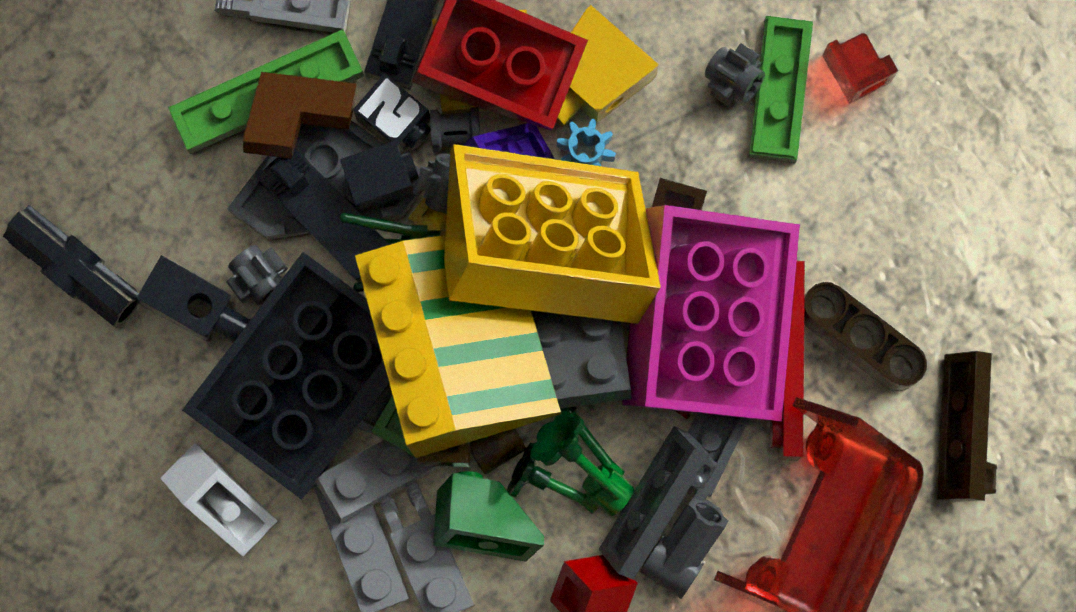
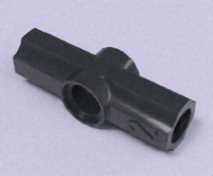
M28 205L24 210L19 211L7 224L3 237L9 241V244L42 268L40 272L73 299L77 296L113 327L117 328L127 321L138 308L139 303L136 298L139 293L134 287L104 266L105 261L72 234L67 236L32 206Z

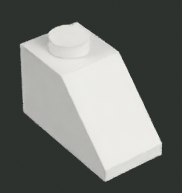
M196 443L161 477V480L187 509L242 556L277 522L235 478Z

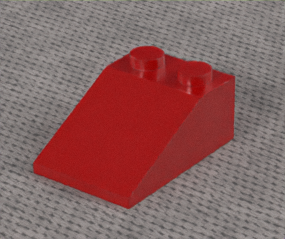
M445 0L411 82L453 100L553 130L588 40L496 0Z

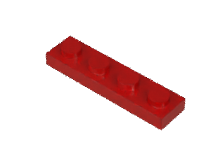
M805 261L796 262L782 421H770V448H777L778 460L798 461L803 457Z

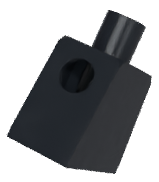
M162 255L136 298L142 307L205 341H208L213 332L233 343L250 321L247 317L227 307L231 301L230 294ZM201 299L211 305L208 315L200 318L188 311L190 304L194 300Z

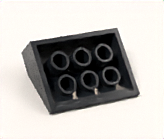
M302 252L182 411L303 500L390 384L367 299L306 253Z

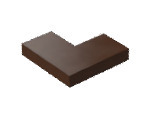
M261 72L243 137V153L292 159L301 124L349 130L357 97V83Z

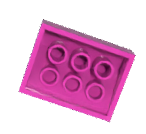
M668 205L645 208L661 288L639 323H630L626 360L632 399L622 400V405L782 421L800 224Z

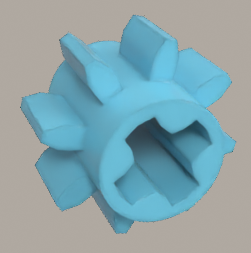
M591 119L588 127L578 128L572 121L569 123L571 134L569 140L565 138L557 139V148L568 151V154L562 157V161L601 166L603 160L607 162H614L616 153L612 150L604 149L605 145L609 144L612 140L613 133L609 131L601 135L596 130L595 119ZM583 142L587 147L595 145L594 157L589 159L585 153L576 155L578 143Z

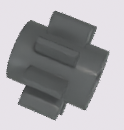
M742 43L739 44L735 51L731 48H720L711 58L705 70V77L711 81L708 84V87L712 89L710 95L727 106H730L734 98L744 103L751 100L761 87L765 77V72L759 69L761 66V62L758 61L760 55Z
M439 154L436 156L435 162L428 161L427 167L421 166L416 189L425 191V204L429 208L447 214L450 154Z
M253 245L242 251L229 263L228 268L234 276L229 278L226 283L242 303L252 298L259 306L266 301L282 280L280 275L288 268L272 247L263 253L257 245Z

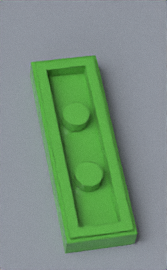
M773 16L765 17L760 53L761 66L759 67L760 70L765 72V77L755 95L749 158L796 163L813 21Z

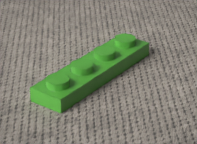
M344 29L168 107L187 151L192 154L246 129L261 72L349 83L363 77V70Z

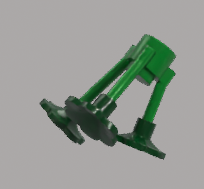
M577 407L560 408L561 415H557L553 422L544 424L536 435L537 442H530L526 447L527 450L524 451L522 458H520L514 468L507 491L511 496L516 497L522 487L528 483L541 490L547 487L579 503L591 514L600 508L608 516H614L629 502L634 492V486L623 478L625 471L612 461L585 426L584 420L575 413ZM578 435L602 465L596 467L582 454V447L578 444ZM562 456L568 462H575L588 474L582 485V488L587 492L584 494L552 478V473L537 466L536 461H541L546 466L555 464Z

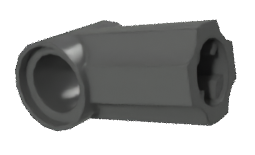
M692 498L673 524L674 526L667 537L663 535L639 572L682 599L705 563L703 559L728 523V520L721 512V508L707 499L698 500Z

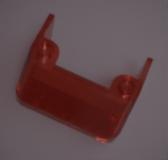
M796 397L792 406L817 423L806 441L808 461L813 468L820 472L781 560L770 555L761 557L748 569L745 582L720 571H717L714 580L750 601L774 612H867L922 487L924 477L923 466L919 460L863 419Z

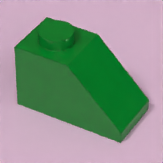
M461 471L452 473L437 490L434 546L525 562L544 546V535L500 481L484 479L483 475L477 472Z

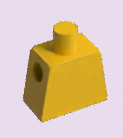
M592 5L585 10L571 33L587 39L588 42L556 123L564 127L579 109L591 119L599 122L652 82L657 75L659 64Z

